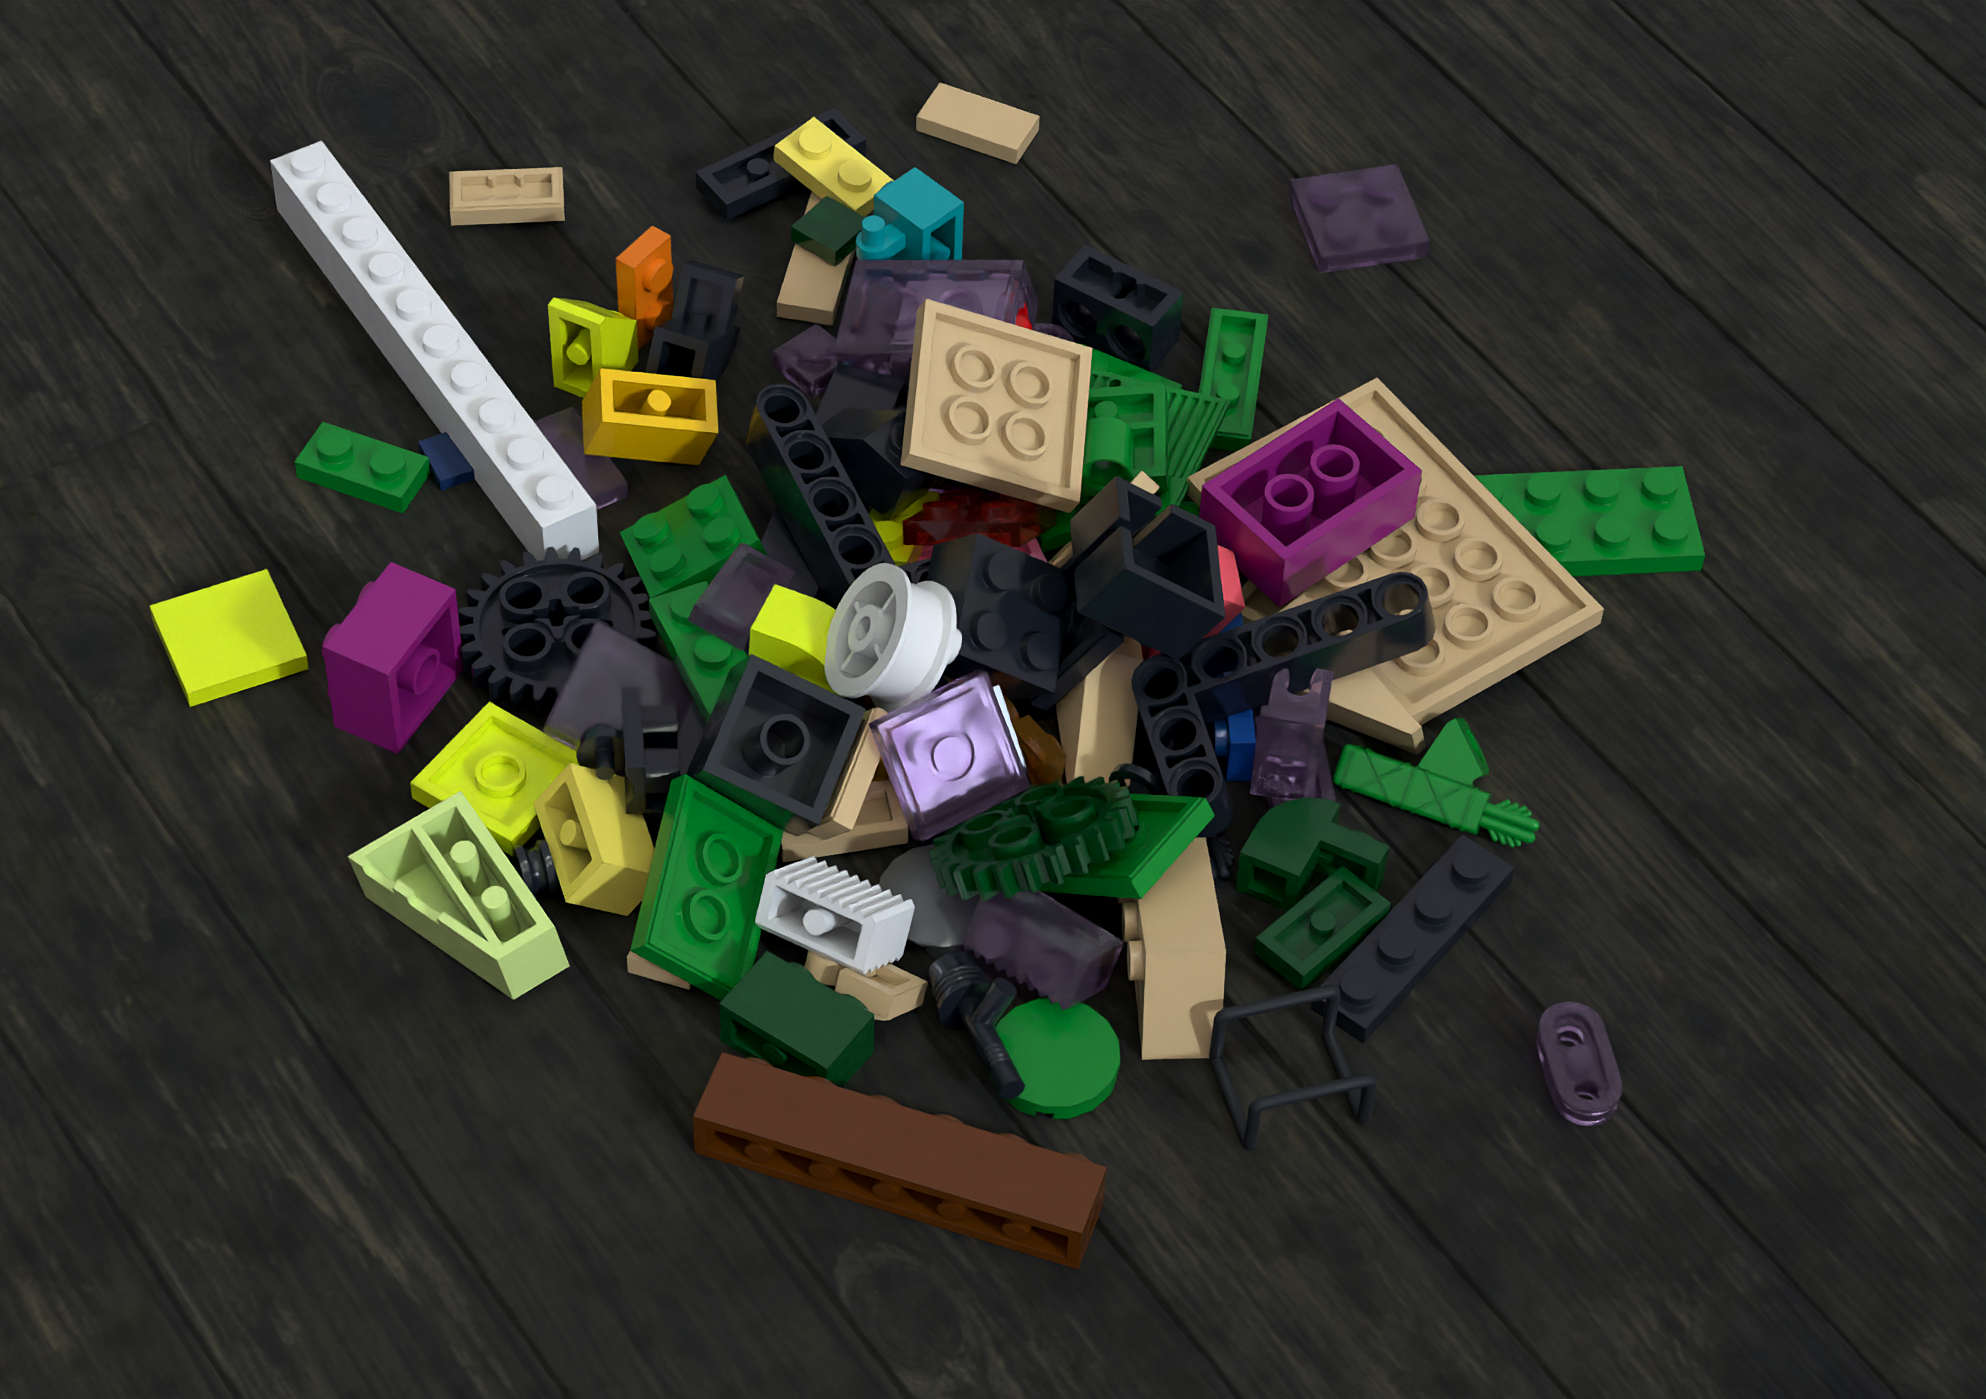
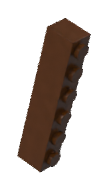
M722 1052L693 1115L694 1151L696 1154L1078 1270L1104 1203L1107 1167L1095 1164L1085 1156L1071 1152L1058 1153L1028 1144L1024 1139L1013 1134H995L971 1127L950 1115H931L904 1107L886 1096H868L837 1087L834 1083L822 1077H804L777 1069L759 1058H740Z

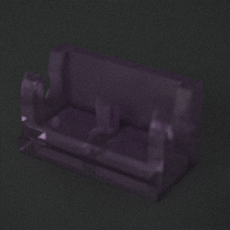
M1282 669L1276 674L1272 684L1269 706L1262 705L1250 794L1284 800L1314 797L1334 671L1316 669L1309 683L1310 692L1303 696L1293 695L1286 689L1289 686L1288 669Z

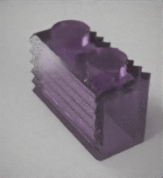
M1029 890L1017 892L1008 899L1005 898L1004 892L997 893L987 901H982L980 898L962 942L965 952L973 950L976 958L984 956L986 965L994 963L997 971L1005 969L1008 978L1016 975L1018 984L1026 982L1029 991L1037 989L1040 997L1048 995L1050 1003L1059 1002L1061 1010L1068 1009L1106 988L1124 945L1123 940L1039 890L1035 893H1031Z

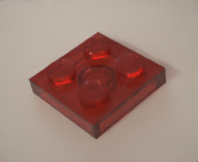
M975 490L946 491L942 493L941 500L923 503V510L902 521L903 544L934 546L935 544L979 533L1007 546L1021 547L1057 524L1056 509L1001 493L999 494V500L978 499V491Z

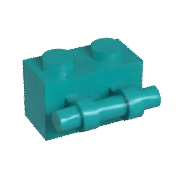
M916 167L895 181L886 183L874 194V215L863 219L862 231L857 235L856 255L861 261V268L856 274L855 289L857 295L861 298V307L867 313L880 312L884 307V298L893 292L902 299H905L908 282H961L964 202Z

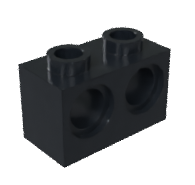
M1085 245L1054 278L1052 328L1103 353L1152 372L1179 342L1184 292Z

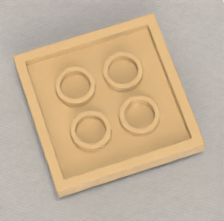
M925 299L918 308L916 315L901 465L1071 513L1080 502L1092 348Z

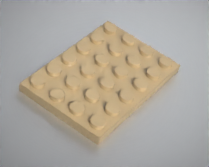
M1378 378L1339 397L1340 400L1422 470L1415 518L1287 603L1290 604L1303 593L1310 601L1396 572L1413 573L1421 578L1427 586L1435 618L1436 631L1433 639L1427 646L1416 652L1370 667L1420 726L1601 624L1604 608ZM1328 404L1187 477V483L1189 484L1187 495L1200 508L1203 484ZM1403 610L1395 615H1404L1413 610ZM1342 631L1339 634L1341 636H1344L1351 633L1352 631Z

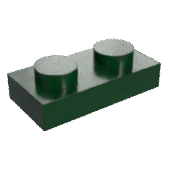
M1341 866L1255 938L1254 953L1302 991L1369 935L1389 913L1391 903L1347 868Z

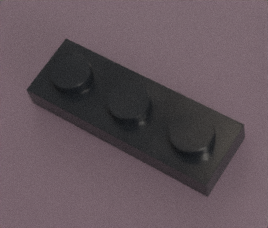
M836 108L815 116L817 120L861 155L866 156V139ZM807 121L696 171V188L728 221L804 185L776 163L773 158L775 145Z

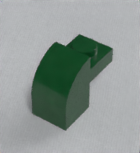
M1321 798L1290 800L1269 810L1256 824L1240 852L1236 891L1288 911L1303 899L1314 878L1324 881L1341 866H1344L1378 893L1383 885L1389 845L1374 840L1370 835L1362 831L1350 830L1338 825L1341 803Z

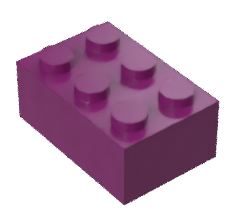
M1338 398L1203 484L1199 518L1215 525L1217 545L1234 551L1237 569L1278 607H1281L1415 518L1422 470Z

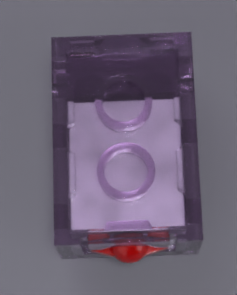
M856 260L835 344L834 356L837 363L905 378V396H908L916 315L918 308L924 300L930 299L1033 330L1039 303L1024 260Z

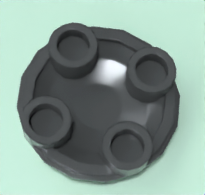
M934 844L913 848L894 859L880 877L879 886L882 892L890 889L893 896L901 894L903 901L912 899L915 909L907 940L918 946L925 947V950L931 956L940 958L948 953L960 952L962 946L969 945L989 933L1004 911L1005 895L1004 892H999L987 901H982L980 894L967 900H962L960 893L948 896L945 888H939L930 862L929 850L935 848Z

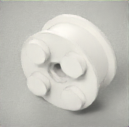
M889 563L874 565L863 572L843 596L829 627L824 668L831 689L838 695L846 698L870 696L876 707L892 715L916 712L938 683L946 665L956 658L961 648L962 635L956 629V607L949 590L933 581H923L917 584L911 583L907 574L901 568Z

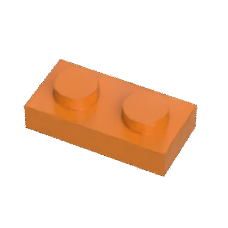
M651 226L616 258L618 312L637 321L638 350L653 337L655 326L672 318L674 308L671 235L654 226Z

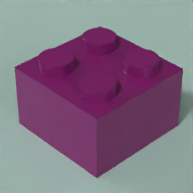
M390 562L375 582L370 581L364 586L356 606L341 624L337 623L331 627L322 645V656L325 660L328 696L331 700L334 727L396 754L400 753L464 670L460 649L462 645L456 589L393 562Z

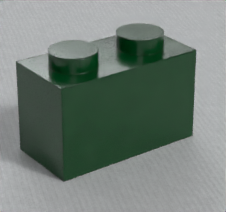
M769 951L764 953L719 1003L721 1042L746 1057L759 1058L777 1069L804 1077H822L831 1081L837 1087L843 1088L874 1052V1014L869 1012L860 1000L849 994L837 993L817 981L802 965L795 962L787 963Z

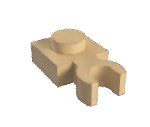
M808 950L804 966L817 981L825 985L836 986L835 991L837 993L856 997L867 1007L869 1012L874 1014L875 1020L881 1021L891 1020L922 1006L928 985L927 981L889 963L886 967L881 965L879 970L874 969L872 973L868 971L864 976Z

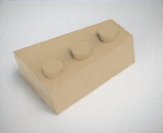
M1206 837L1195 838L1142 899L1117 897L1118 904H1122L1123 942H1128L1129 981L1135 980L1142 1060L1210 1058L1209 1051L1214 1016L1223 1009L1226 948Z

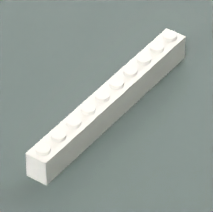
M319 141L270 160L277 210L441 433L447 432L474 469L475 480L527 551L537 561L545 560L548 547H554L559 559H567L574 547L579 548L581 561L599 553L595 502L325 144Z

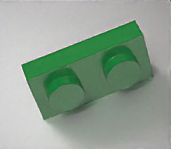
M322 422L295 460L297 478L402 514L430 475L429 457L326 422Z

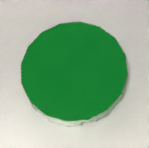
M1038 998L1016 1006L998 1022L996 1030L1025 1084V1089L1019 1096L1013 1099H1005L1018 1111L1035 1116L1037 1111L1043 1114H1053L1052 1119H1071L1093 1111L1111 1095L1120 1069L1119 1039L1108 1020L1090 1006L1067 998Z

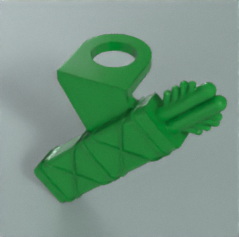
M1455 718L1446 723L1418 766L1372 751L1371 748H1363L1362 745L1346 744L1342 748L1332 781L1344 790L1349 789L1352 793L1357 792L1390 804L1391 807H1399L1400 810L1410 811L1411 814L1416 813L1449 825L1453 829L1458 828L1461 832L1466 831L1477 835L1480 827L1486 828L1492 841L1496 842L1499 839L1502 845L1507 842L1511 848L1515 845L1521 846V841L1533 843L1535 840L1533 832L1539 829L1540 824L1536 819L1530 818L1532 812L1530 810L1527 811V806L1519 807L1517 802L1510 805L1511 802L1508 799L1496 805L1491 804L1489 801L1492 793L1473 785L1475 779L1489 774V768L1472 730L1463 718Z

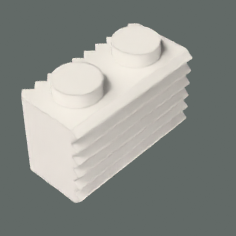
M815 856L766 874L755 923L757 927L865 976L868 971L872 973L874 969L879 970L881 965L886 967L888 963L892 964L894 960H900L904 953L915 906L912 899L903 901L901 894L893 896L890 889L882 892L879 884L871 887L868 880L860 882L857 875L849 877L847 870L839 872L836 865L828 868L825 861L818 863Z

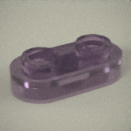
M1561 1002L1552 1005L1541 1016L1536 1035V1047L1553 1103L1557 1111L1572 1123L1583 1126H1595L1605 1123L1613 1117L1618 1108L1622 1093V1080L1604 1023L1593 1009L1581 1003ZM1568 1040L1574 1042L1576 1045L1573 1047H1567L1560 1043V1041ZM1577 1095H1588L1592 1097L1594 1100H1586L1580 1098Z

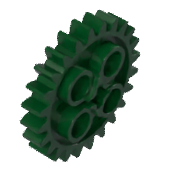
M1079 776L1068 784L1062 785L1061 779H1055L1050 784L1030 785L1020 795L1011 792L1005 793L1004 801L997 804L984 802L981 804L983 811L979 813L962 814L960 816L962 824L946 826L944 828L945 836L933 840L935 848L929 850L930 862L939 888H945L948 896L960 893L962 900H967L980 894L981 900L987 901L997 893L1004 892L1005 898L1008 899L1017 892L1028 890L1031 893L1038 892L1042 884L1049 881L1058 885L1063 884L1065 875L1072 872L1086 874L1089 872L1087 865L1091 862H1107L1110 860L1108 851L1124 849L1126 847L1124 839L1136 835L1134 826L1139 825V821L1128 787H1120L1118 780L1105 783L1104 777L1100 776L1086 783L1084 776Z

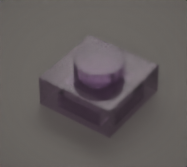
M817 323L773 350V367L811 399L827 389L838 363L855 367V354Z

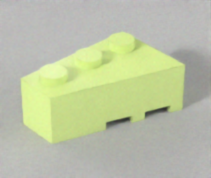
M461 791L347 856L368 899L513 1000L570 966L555 926Z

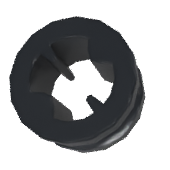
M536 840V845L532 849H524L521 844L513 846L515 870L535 897L538 892L542 891L547 892L550 897L558 895L555 868L546 840Z

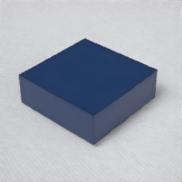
M447 432L418 441L419 452L421 455L429 457L430 472L441 491L475 480L474 469Z

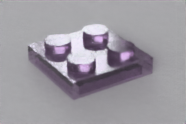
M1397 164L1298 178L1290 181L1289 198L1319 273L1427 257L1430 240Z

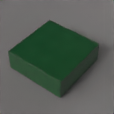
M826 196L791 226V241L836 266L856 249V238L862 231V221L865 217Z

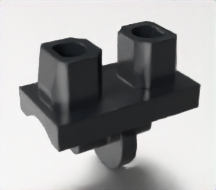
M640 686L621 687L622 731L612 727L607 722L597 723L594 728L583 733L578 739L576 757L580 766L595 769L596 776L601 780H609L614 777L615 773L624 769L626 814L646 813L645 793H668L671 780L681 776L679 749L644 750V748L678 747L676 704L641 706Z

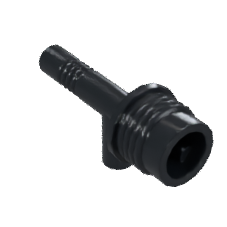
M952 952L943 955L929 967L926 974L927 982L931 989V996L937 1007L938 1019L944 1027L951 1030H967L1001 1097L1004 1099L1016 1098L1024 1091L1025 1084L994 1026L1017 993L1016 988L1012 983L1003 978H995L993 982L989 981L981 967H978L973 957L966 952Z

